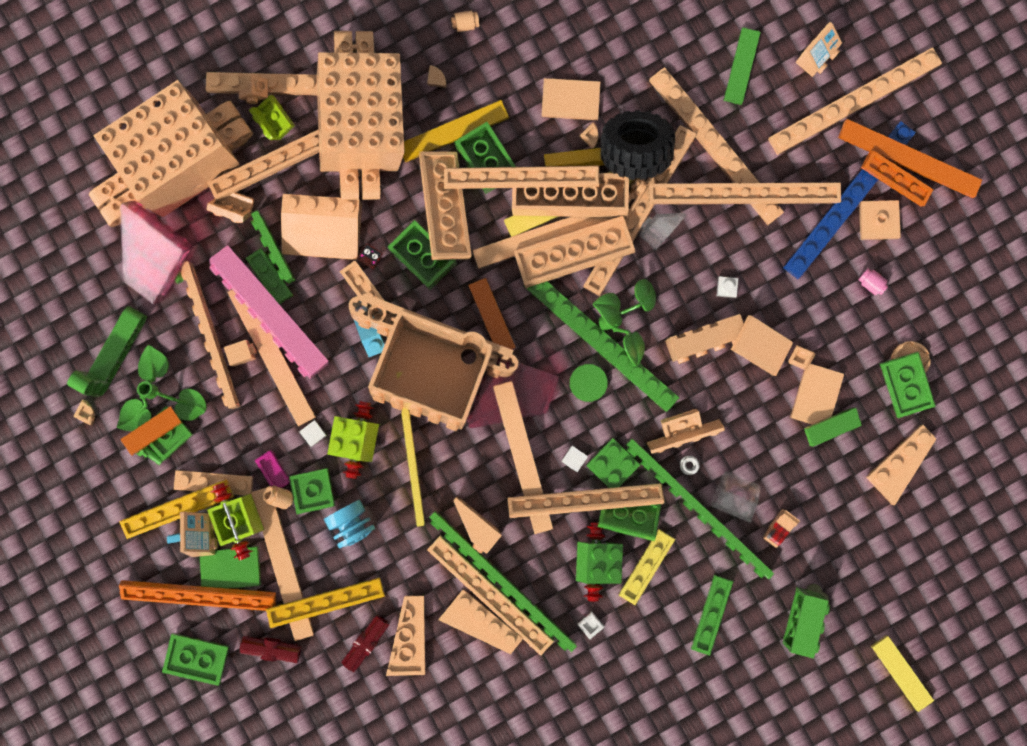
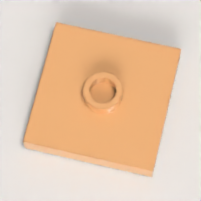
M899 200L861 201L859 203L861 240L900 239Z

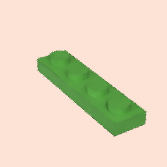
M258 210L251 213L253 217L251 223L256 231H260L262 236L259 238L263 246H268L271 252L268 256L273 264H277L279 268L277 273L282 281L285 280L289 284L294 282L295 278L262 214Z

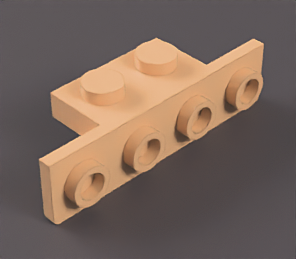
M693 409L660 420L664 437L646 443L651 453H661L665 449L680 447L684 443L699 441L701 438L709 435H717L725 431V428L719 419L702 424L699 411Z

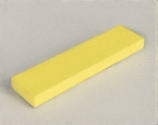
M660 529L657 530L655 541H650L620 590L619 596L636 605L674 543L675 539Z
M885 635L871 645V648L917 712L934 701L889 636Z

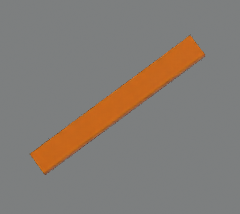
M849 119L844 121L838 136L839 139L868 152L874 150L889 161L970 198L976 197L982 183L981 179Z
M121 580L119 584L121 599L262 611L276 606V592Z

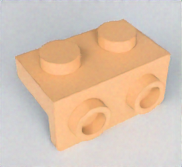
M235 192L219 201L215 198L211 200L207 205V211L213 212L216 216L227 217L235 223H243L251 216L254 199Z

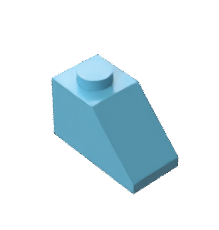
M354 320L368 357L382 353L385 345L383 336L377 333V329L372 327L370 329L362 328Z

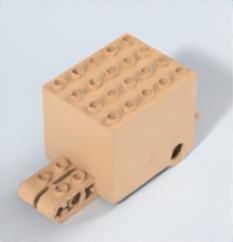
M334 31V53L318 52L317 104L320 172H339L341 200H359L358 177H361L362 200L380 199L379 171H398L404 155L400 54L374 53L373 31H355V44L352 43V31Z
M177 80L93 135L118 173L94 188L89 193V196L98 210H101L100 213L110 227L124 224L146 208L164 217L207 189L209 181L240 167L232 151L246 143L253 135V132L245 120L241 118L232 101H227L206 114L198 101ZM156 102H161L159 107H155ZM127 124L126 129L122 130L121 126Z
M363 293L362 297L356 296L349 302L351 316L359 323L360 327L365 329L372 327L377 329V333L388 337L368 386L373 400L384 404L387 401L395 409L402 411L403 408L410 410L409 414L416 417L424 415L432 423L439 424V422L447 424L446 428L453 431L462 430L484 372L487 371V375L494 378L499 376L510 377L518 367V359L512 355L514 350L488 341L479 333L459 330ZM375 314L383 315L380 319L373 318ZM470 349L475 352L476 360L474 363L466 364L462 361L461 354L464 350ZM506 363H509V369L505 368ZM397 372H403V373L400 375V377L397 379V374H396V373H397Z

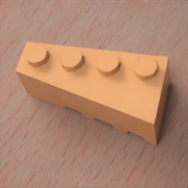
M738 314L717 321L714 324L702 326L697 330H690L678 336L675 335L668 338L665 342L672 362L678 361L680 364L689 361V356L696 354L698 358L708 354L707 350L714 348L715 351L726 348L725 344L732 342L734 344L744 324L741 315Z

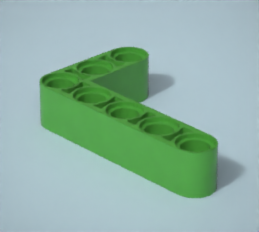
M130 306L126 307L89 372L74 371L69 377L67 385L86 396L101 397L108 389L145 324L147 316Z

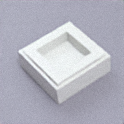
M316 420L300 431V434L310 447H313L327 436Z
M571 446L561 462L578 472L588 456Z
M592 611L577 623L589 639L593 638L604 628V625Z

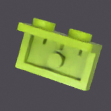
M269 95L258 107H251L249 109L253 115V120L263 129V134L270 140H281L295 126L274 95Z

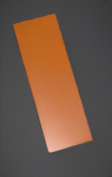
M170 406L120 440L130 455L133 456L180 425L182 421Z

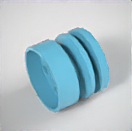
M360 500L324 519L329 530L339 528L340 532L333 537L335 540L343 536L344 541L337 544L339 548L355 544L367 537L372 530L376 529L374 525L365 529L363 524L371 519L370 517L360 519L359 516L366 511Z

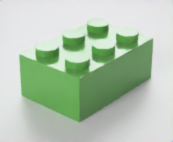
M488 122L455 141L456 149L468 168L516 167ZM482 188V190L484 191L485 194H487V193L491 192L492 190L496 189V188Z
M415 220L388 246L390 252L429 290L457 264L455 259L432 260L429 234Z
M796 587L782 642L790 653L814 658L815 653L819 652V637L824 632L825 623L823 621L825 615L829 613L830 604L818 592Z

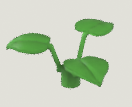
M646 279L639 280L635 285V297L639 301L637 305L619 311L621 303L614 293H606L592 304L601 314L599 326L602 330L613 329V332L627 334L623 338V345L627 356L635 367L639 365L644 355L645 344L643 338L638 332L631 334L629 330L618 327L622 324L620 315L641 306L646 312L654 308L656 303L655 290L649 280Z
M148 345L143 351L138 364V374L141 379L145 380L137 386V392L143 402L138 399L127 401L120 411L117 428L125 431H134L151 419L152 414L146 409L148 407L146 398L153 399L158 395L178 402L175 405V413L180 419L185 421L194 420L204 414L207 410L206 401L198 391L193 389L182 390L179 394V399L158 392V387L152 383L156 381V377L161 378L167 373L169 361L163 353Z

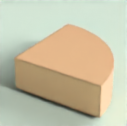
M432 65L429 67L428 86L446 88L444 74L440 69Z
M594 122L580 134V138L591 149H594L598 142V129Z
M82 400L73 417L93 425L95 420L94 409L89 402Z

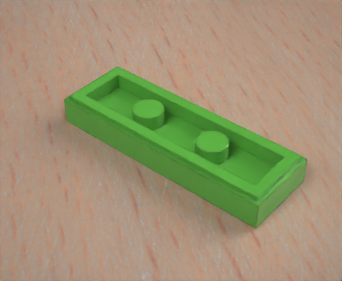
M262 248L245 258L265 289L279 305L294 296L284 280L280 279L276 268Z
M852 407L804 428L809 445L814 447L860 427L862 424L857 409Z

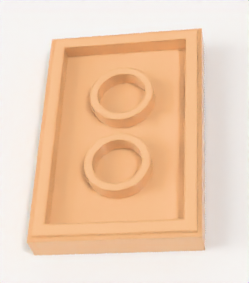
M544 78L542 117L598 121L600 82Z
M748 315L731 350L769 374L777 376L793 342L755 317Z
M810 364L807 371H803L790 418L813 425L831 417L844 374Z

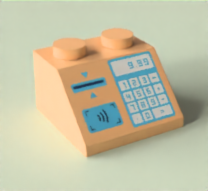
M831 22L826 25L796 61L812 77L817 72L821 74L828 66L826 61L829 58L833 60L840 52L838 48L842 42Z
M180 512V552L190 557L215 555L218 542L217 538H215V530L209 513Z

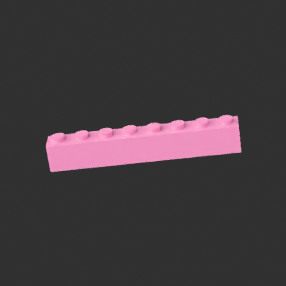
M228 245L209 259L211 271L216 276L219 274L222 277L224 286L236 293L235 298L241 305L244 303L249 308L247 312L253 319L257 318L261 322L260 327L266 334L270 333L274 337L272 339L278 348L282 347L286 351L285 355L290 362H296L299 366L297 368L304 377L308 376L311 379L328 365L329 361Z

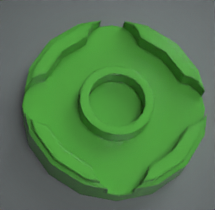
M584 364L577 367L570 377L572 394L584 402H593L600 399L607 389L605 372L593 364Z

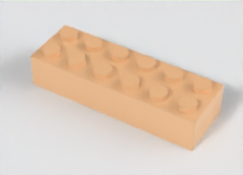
M599 173V187L513 188L512 192L513 216H623L627 218L629 211V177L622 178L617 173Z

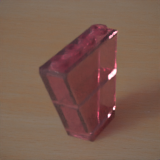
M134 200L124 202L120 206L123 281L149 302L156 304L165 299L193 246L188 243L187 239L176 234L170 226L158 220L156 215L145 210L139 202Z
M506 363L505 368L509 369V363ZM518 363L517 369L510 377L499 376L494 378L486 374V376L482 377L479 385L482 387L480 394L476 393L473 405H476L473 412H469L466 423H469L468 427L473 429L503 423L493 386L509 381L513 383L522 419L546 414L559 377Z

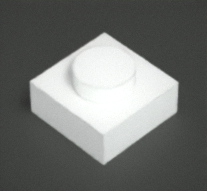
M719 276L716 296L736 298L738 278Z

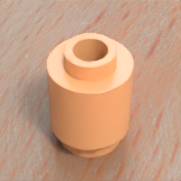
M472 10L454 13V17H451L452 28L456 29L457 32L475 30L476 27H479L478 13L472 12Z
M269 486L264 491L263 500L269 505L287 509L293 503V494L289 490L277 486Z

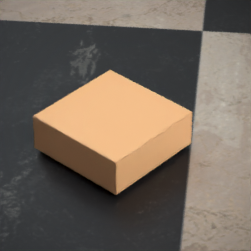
M797 345L788 362L807 371L815 353Z

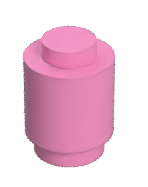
M867 268L858 279L862 282L861 285L874 295L878 293L881 295L888 288L886 284L888 280L874 269L870 270Z

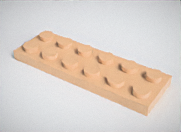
M420 152L419 161L432 260L470 259L472 255L463 190L444 188V168H459L457 152Z
M620 216L516 250L514 254L525 288L635 253V248L624 217Z

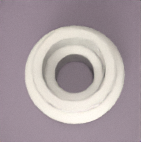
M685 456L680 461V469L687 475L695 474L699 469V461L694 456ZM689 461L693 464L691 469L686 467V463Z

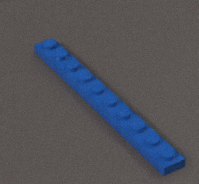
M900 121L888 137L906 145L916 132ZM861 169L841 194V202L832 205L783 268L796 279H799L878 179Z

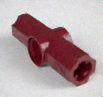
M376 615L366 630L362 631L353 643L354 646L341 662L345 668L355 672L365 657L369 656L378 644L380 637L390 625L386 619Z
M243 636L240 643V653L258 656L266 661L281 660L298 663L301 646L283 643L275 638L261 639Z

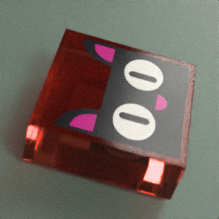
M366 243L357 260L374 270L383 253Z

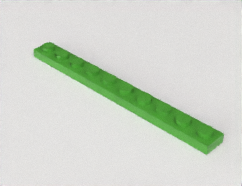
M546 281L525 288L665 412L679 399L674 392L641 363L635 367L624 348L550 283Z
M630 439L625 444L628 447L626 449L628 453L634 458L638 456L642 460L640 464L646 470L652 469L656 473L654 477L661 484L666 483L670 487L669 491L676 498L680 496L684 500L682 504L690 511L694 509L698 513L696 517L703 524L708 523L713 527L711 531L718 538L722 536L726 540L725 545L732 551L736 549L741 554L739 558L747 565L751 563L755 567L753 571L760 578L766 577L770 579L774 575L760 559L633 439Z
M437 511L429 517L432 520L430 522L432 526L437 530L441 528L446 533L444 537L452 544L456 542L460 546L458 550L465 557L469 555L474 560L472 563L479 570L483 568L488 573L486 576L494 584L498 582L502 586L501 591L506 596H513L516 599L515 604L521 610L526 609L530 613L529 617L536 624L540 622L545 627L543 630L550 637L554 635L559 640L557 643L563 650L566 651L568 649L572 652L577 647L576 643L491 562L472 547L473 545Z

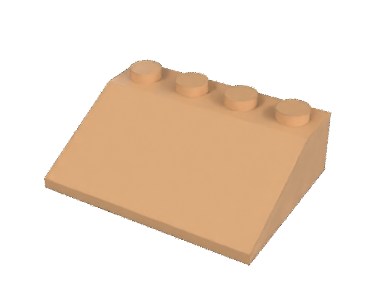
M283 194L281 210L282 254L358 260L362 215L360 199L341 200V198Z

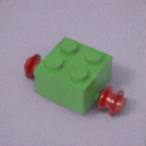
M591 522V526H587L590 529V533L586 536L594 540L592 542H577L576 581L587 584L584 588L588 589V593L584 597H587L588 601H599V598H603L599 594V590L603 589L600 584H621L623 544L600 542L601 539L606 537L602 534L603 528L598 527V522Z

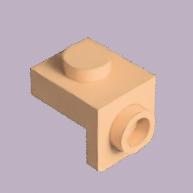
M250 76L249 88L239 91V99L245 100L248 104H257L258 101L268 98V80L262 77Z

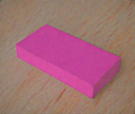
M272 450L254 460L271 487L284 488L290 484L287 473Z

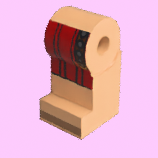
M782 509L770 524L763 539L777 548L800 520Z

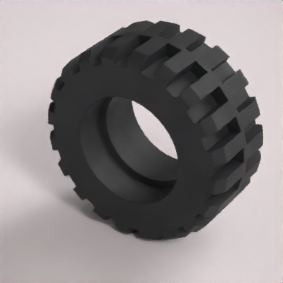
M635 110V112L625 111L624 114L619 113L607 121L601 132L600 155L607 169L609 168L612 173H617L622 178L629 177L631 180H635V178L645 180L647 177H656L657 174L660 175L669 168L674 156L675 132L672 125L658 114L654 115L649 111L640 112L641 110Z

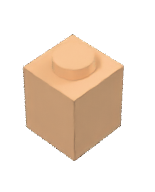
M248 340L224 347L230 366L235 367L256 359L254 355L257 354L256 348Z

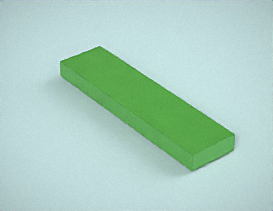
M742 27L723 101L742 105L760 36L759 31Z
M717 575L713 576L691 645L692 650L710 656L732 588V580Z

